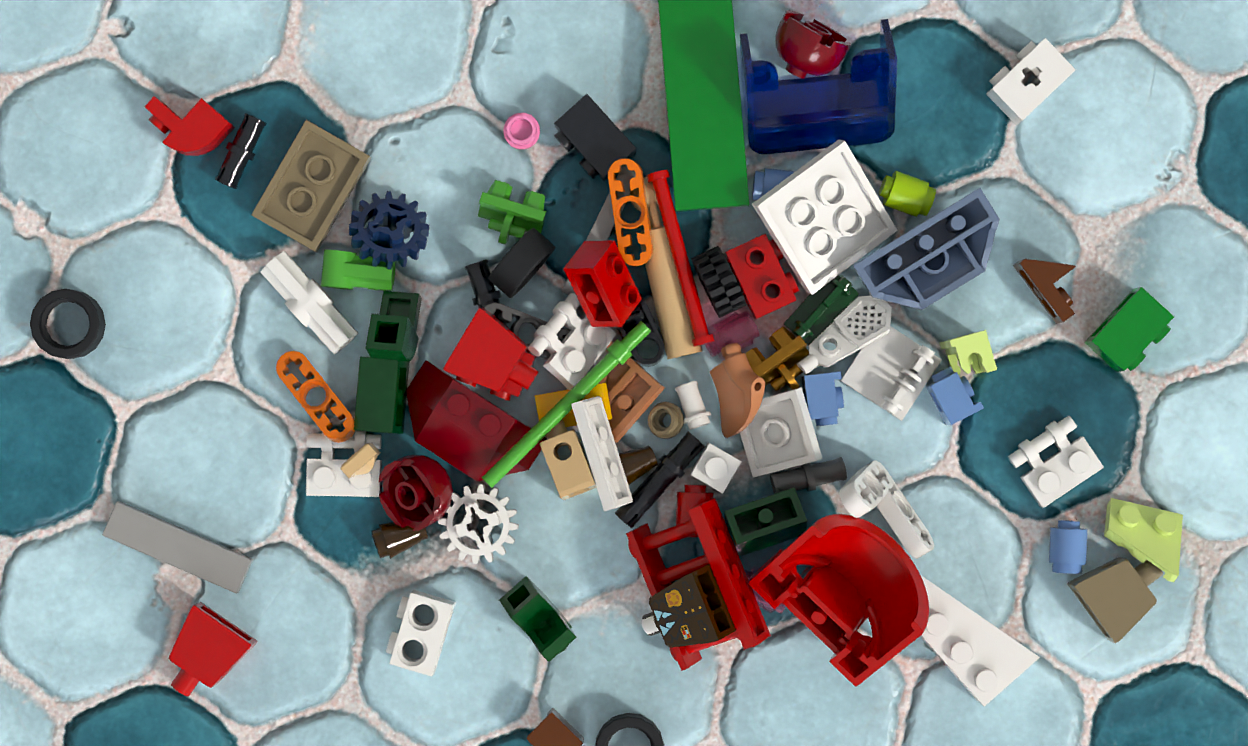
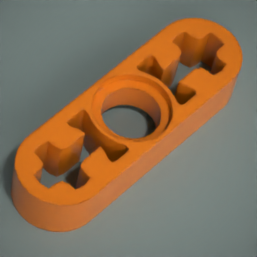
M619 159L610 166L608 171L618 249L626 264L640 266L651 259L654 250L643 171L637 162L631 159ZM627 165L628 170L635 171V178H631L629 181L630 191L638 188L639 197L624 196L618 200L617 192H625L623 181L616 180V173L621 172V166ZM626 202H636L641 208V217L635 223H627L621 217V207ZM643 225L645 233H637V239L639 244H645L646 252L640 253V259L635 260L633 254H627L626 247L632 245L631 234L623 236L622 229H636Z
M297 351L284 353L276 364V372L279 378L329 440L337 443L349 440L355 433L354 417L302 353ZM289 363L301 364L299 370L307 381L301 384L292 373L288 374L290 371L288 368ZM315 387L323 388L326 392L324 402L319 406L307 404V393ZM329 409L339 420L346 417V420L343 422L345 429L339 433L336 429L331 432L329 431L333 424L324 414Z

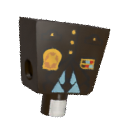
M710 564L687 574L650 597L649 605L652 612L642 617L644 631L649 636L661 633L665 645L669 648L716 642L736 631Z

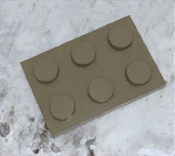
M306 120L251 215L311 250L318 252L371 157Z

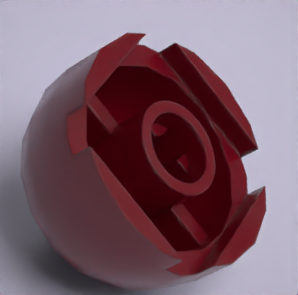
M791 10L785 11L775 35V46L778 54L788 63L785 69L802 79H805L807 74L820 76L836 69L845 58L851 46V43L846 42L847 38L815 19L813 22H802L804 14Z
M404 456L386 465L379 475V482L383 481L384 491L379 494L380 502L386 514L396 525L402 528L409 526L414 528L412 531H419L441 519L451 504L453 494L451 480L441 464L428 456Z

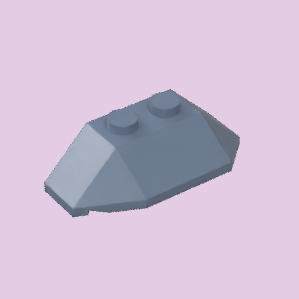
M978 188L856 263L853 267L872 298L923 310L985 272L1000 219L981 188Z

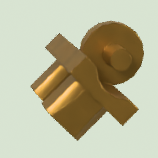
M781 327L769 337L770 343L777 351L773 355L765 359L757 347L745 353L753 372L764 379L765 386L770 383L775 391H778L786 384L791 390L800 388L795 378L803 373V371L796 364L809 355V351L806 348L807 345L800 335L795 338L785 327Z

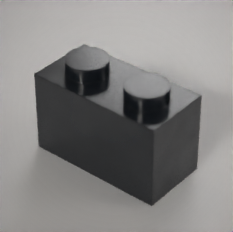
M588 94L582 97L554 123L555 128L559 131L554 137L568 152L573 148L583 158L579 162L580 166L592 179L599 176L605 181L608 178L609 168L615 161L624 158L630 159L636 153V147Z

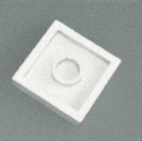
M802 387L763 398L752 422L740 432L753 478L823 459Z

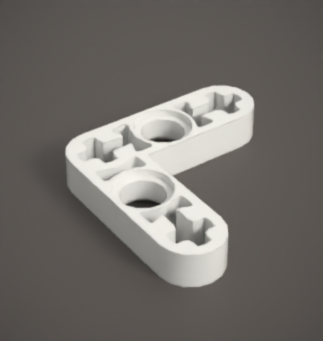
M874 460L859 469L840 489L839 495L844 507L855 518L863 516L877 506L912 557L918 559L934 549V542L929 531L880 462Z

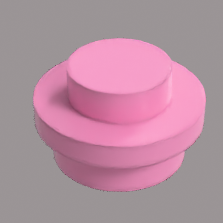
M516 113L505 122L503 129L504 137L513 148L519 150L528 149L538 141L540 127L532 115Z

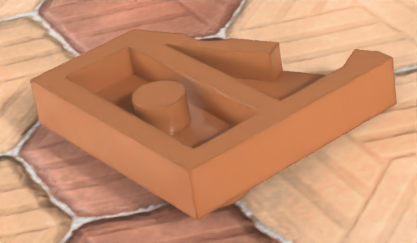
M611 341L607 348L611 346L614 342ZM632 357L623 365L619 363L598 383H606L612 414V419L608 421L616 443L619 442L665 389Z

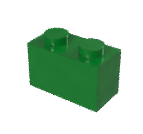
M1143 287L1134 288L1084 343L1116 372L1125 371L1127 368L1132 371L1146 357L1143 353L1144 349L1151 342L1157 344L1168 334L1171 328L1167 324L1174 316Z

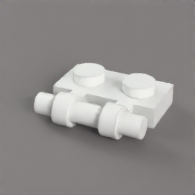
M570 293L565 301L558 302L552 310L554 315L546 325H541L533 334L535 339L528 347L529 351L535 356H540L545 349L551 354L543 366L568 390H571L587 374L616 336V333L609 327H592L585 312L580 318L577 316L576 309L580 302L575 293ZM565 326L570 331L561 342L558 340L557 333Z
M1067 416L1058 423L1056 421L1051 422L1045 427V432L1031 441L1026 439L1018 445V450L1008 456L1009 461L1015 468L1026 461L1032 468V470L1020 478L1040 508L1046 507L1104 468L1084 437H1079L1071 444L1068 441L1066 435L1077 428L1070 416ZM1054 443L1059 452L1043 462L1038 453Z
M355 430V434L349 440L337 443L329 440L323 432L308 433L307 448H321L322 454L321 459H307L306 496L379 497L381 493L379 475L382 470V460H376L369 473L348 478L340 469L341 465L348 459H334L335 448L354 449L356 453L366 443H373L377 449H381L382 436L379 434H367V431Z

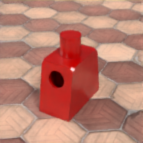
M483 307L478 309L443 367V370L497 392H501L509 379L528 390L539 373L538 370L521 360L529 346Z
M202 602L194 604L168 658L172 663L181 668L172 681L171 686L185 696H190L199 681L207 687H214L255 646L257 640Z

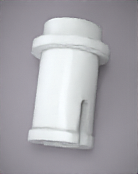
M697 381L676 387L675 390L686 418L684 419V424H688L689 430L709 424L708 416L711 413L710 411L706 412Z

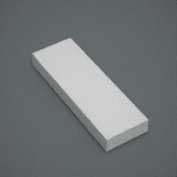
M597 396L572 403L571 406L604 512L632 503V495L602 398Z

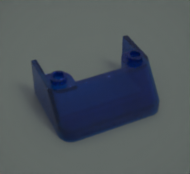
M883 19L880 22V48L867 49L857 53L851 60L850 73L808 77L805 79L778 81V72L775 65L764 60L752 61L747 33L740 34L741 80L749 147L758 154H775L828 148L838 139L844 140L848 146L883 142L893 135L896 111L897 55L888 19Z

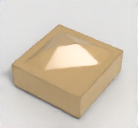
M366 443L344 462L340 469L348 478L367 474L372 470L377 456L381 452L373 443Z

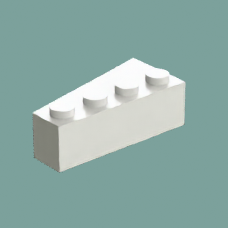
M921 575L929 600V619L921 638L972 696L985 707L1040 657Z

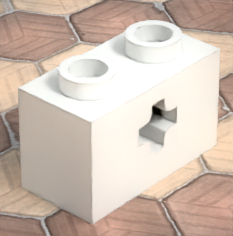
M1046 38L1038 45L1033 41L1029 42L1016 55L1020 62L1011 71L1004 66L989 81L994 87L986 93L987 96L1015 125L1023 121L1076 70ZM1031 72L1035 78L1030 84L1025 86L1021 81L1024 79V75Z

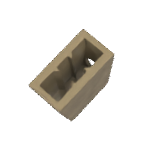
M1119 557L1071 580L1067 585L1107 640L1116 644L1156 604L1157 599L1147 586L1160 578L1163 572L1148 560L1134 568L1127 559Z

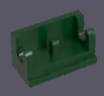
M360 356L354 430L404 433L406 389L408 386L410 362L372 359L371 357Z

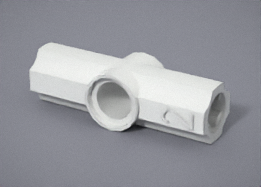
M283 251L265 265L261 274L286 300L285 305L304 326H309L334 354L346 347L359 334L334 307V301L314 279L310 280L286 252Z

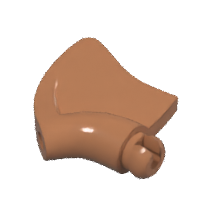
M738 343L722 347L721 353L725 360L710 371L719 397L722 433L726 438L737 435L752 422L760 408L765 390L764 379L753 372L746 354L741 352V346Z

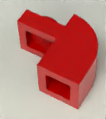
M155 96L144 106L153 114L148 119L164 134L169 130L172 131L162 143L184 155L198 156L211 152L235 128L202 98L183 119Z

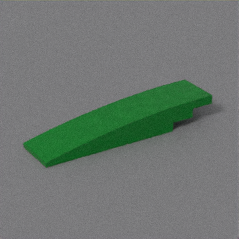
M657 0L675 212L749 206L732 0Z

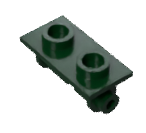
M838 275L813 295L809 294L783 324L797 337L800 335L806 345L809 346L851 304L859 293L852 287L853 285L844 276L840 277Z

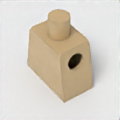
M562 419L546 435L547 440L540 442V446L561 499L566 500L597 487L577 432L575 430L567 431ZM567 445L571 456L566 460H560L557 450L561 446Z

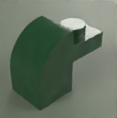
M383 291L380 313H371L365 347L372 359L410 362L413 359L419 340L416 334L422 301L419 293Z
M527 576L499 599L510 618L530 637L540 654L548 662L563 652L577 638L571 630L572 626L562 613Z

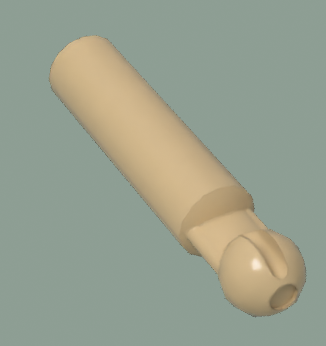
M644 177L654 248L653 255L645 263L668 360L699 353L703 350L701 345L693 347L692 339H695L664 224L662 223L653 184L648 183L647 177ZM639 189L631 191L629 196L639 197ZM631 201L632 205L641 211L640 206L636 202ZM640 244L642 252H646L645 244Z

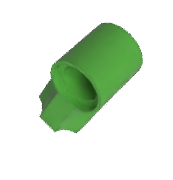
M324 250L321 287L353 290L354 287L371 290L393 291L396 261L393 262L390 270L387 269L384 261H380L376 267L372 266V257L361 260L355 252Z

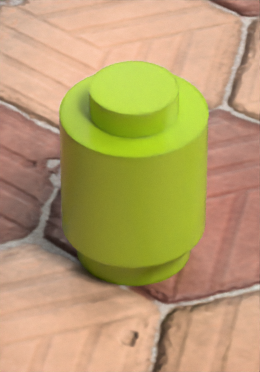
M894 171L892 176L886 175L879 190V196L884 197V206L915 217L918 214L928 215L936 195V189L930 187L929 182L899 171Z

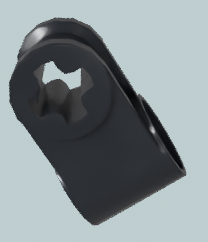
M640 294L642 300L630 316L636 313L639 314L627 319L622 327L616 328L622 339L640 321L651 330L642 341L652 340L656 342L659 347L657 355L652 359L640 357L637 352L639 344L631 351L633 358L638 364L651 367L661 362L665 348L655 326L654 318L642 294Z

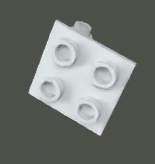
M890 326L888 334L861 348L840 381L902 421L942 359L934 355L935 353L926 346H920Z

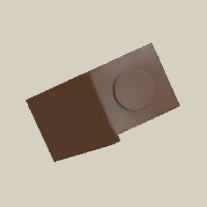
M1023 259L1013 265L1056 324L1065 322L1075 314L1070 307L1073 305L1071 297L1062 287L1056 288L1054 286V283L1076 267L1075 265Z

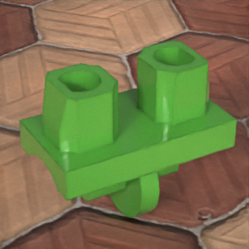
M494 180L488 192H482L479 200L478 217L490 220L488 228L500 232L498 243L506 245L509 235L521 238L525 231L528 232L532 228L542 233L546 211H544L545 196L534 191H527L523 203L520 204L509 200L512 194V186L508 183Z

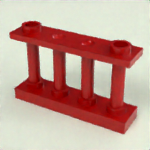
M715 498L689 509L690 520L654 534L651 533L648 523L626 533L629 540L628 547L630 553L638 562L651 597L671 585V582L679 580L687 574L710 564L736 628L735 632L716 642L670 648L671 655L678 662L681 671L690 668L702 659L700 650L735 638L741 641L745 650L759 645L771 636L753 590L748 584L749 580ZM694 534L699 537L705 551L704 555L665 568L658 551L659 547Z

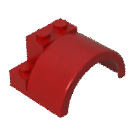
M832 514L819 519L784 551L780 549L757 570L748 582L774 609L783 603L834 652L829 662L855 687L924 633L929 619V600L926 587L909 555L881 528L865 519L855 518L852 515ZM797 565H809L801 574L797 572ZM867 618L871 625L872 637L862 635L857 631Z

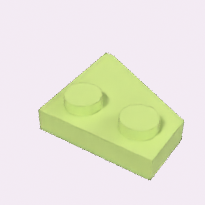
M1111 498L1107 504L1104 536L1116 545L1126 548L1133 557L1143 564L1148 560L1165 572L1163 578L1167 581L1175 582L1179 576L1183 515Z

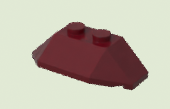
M425 360L406 389L415 442L476 481L483 480L482 477L531 429V427L427 360ZM544 437L506 475L529 470L542 450L540 442L547 440V438Z

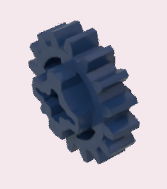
M387 191L385 199H380L376 193H373L370 204L364 200L359 202V211L353 210L351 213L352 223L349 224V236H353L351 239L352 249L360 248L359 258L361 260L371 256L373 258L372 266L376 267L380 261H384L387 269L391 270L395 261H398L402 267H406L408 256L414 260L419 258V249L425 250L427 245L426 237L429 235V225L425 224L426 212L417 213V201H413L408 205L405 203L406 194L402 193L398 199H393L391 191ZM370 218H374V221L368 222ZM413 232L411 239L405 243L404 239L409 238L410 233Z

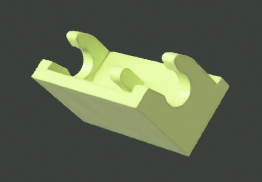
M986 330L939 342L941 350L945 349L949 366L958 375L961 373L960 367L966 374L971 373V367L975 374L997 370Z

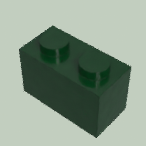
M795 488L724 511V521L739 557L799 537L807 528V518Z

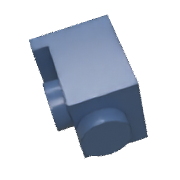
M951 366L933 374L931 377L934 382L926 386L945 425H953L984 408L981 402H972L970 397L974 396V391L965 376L959 377Z
M841 371L801 376L803 394L811 420L815 419L816 426L838 424V409L844 408L842 388L841 386L835 387L834 380L842 379Z

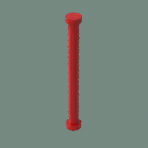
M661 170L646 175L648 183L653 184L695 339H692L693 347L714 342L713 334L709 335L667 183L666 178L670 177L668 170Z

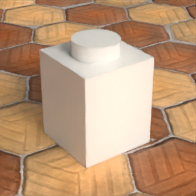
M708 442L692 468L690 475L717 491L724 493L741 461Z

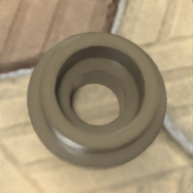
M658 403L651 409L648 415L649 428L659 438H673L679 434L683 427V413L674 403ZM667 414L671 416V423L668 427L663 422Z

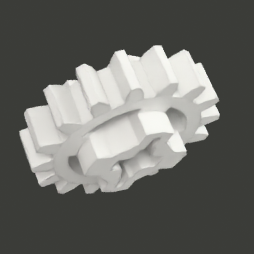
M479 484L477 492L473 493L468 485L464 487L465 496L462 498L455 492L452 494L454 505H450L446 511L448 517L438 520V524L447 526V531L440 534V538H450L452 542L447 547V550L450 552L458 548L460 550L459 560L462 561L469 554L472 555L473 564H478L480 556L484 555L488 563L493 561L492 552L496 550L503 556L506 550L502 544L504 542L514 543L515 539L509 535V530L518 529L519 524L510 522V517L514 516L517 510L506 509L505 505L510 500L508 496L501 500L496 498L498 488L495 487L488 494L485 493L484 484ZM478 499L492 503L497 507L498 511L489 512L481 508ZM465 504L466 515L463 521L454 525L458 509ZM475 513L478 514L480 519L486 518L488 524L483 527L484 534H479L477 529L471 530L469 527V523L474 520L473 514ZM503 523V530L499 539L492 544L490 534L494 526ZM467 536L475 540L479 548L469 547L459 538Z

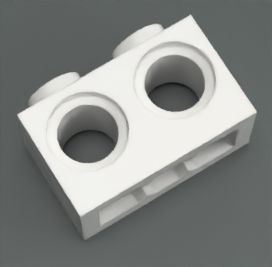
M413 590L409 598L403 596L397 612V618L402 619L399 633L392 631L386 653L392 654L389 664L433 676L456 602L417 590ZM426 604L433 609L434 620L431 623L424 624L417 620L415 609L418 605ZM417 640L422 644L424 653L421 658L413 659L406 654L404 647L407 641Z

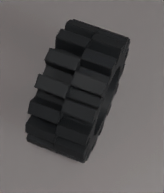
M719 246L691 258L705 293L719 318L746 306L741 288Z

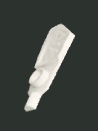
M871 295L858 296L809 345V355L796 365L807 375L817 366L829 367L890 332L892 307L886 301L872 298ZM830 342L835 344L836 349L826 350L823 345Z

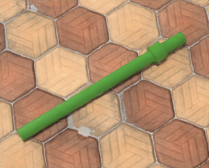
M640 321L621 341L617 339L606 349L609 353L534 425L482 479L493 488L572 410V403L581 401L619 363L623 365L633 355L631 351L651 330Z

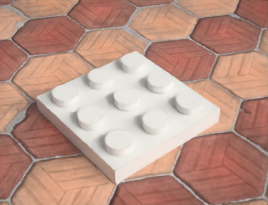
M840 139L752 203L806 293L811 295L898 231L847 143Z

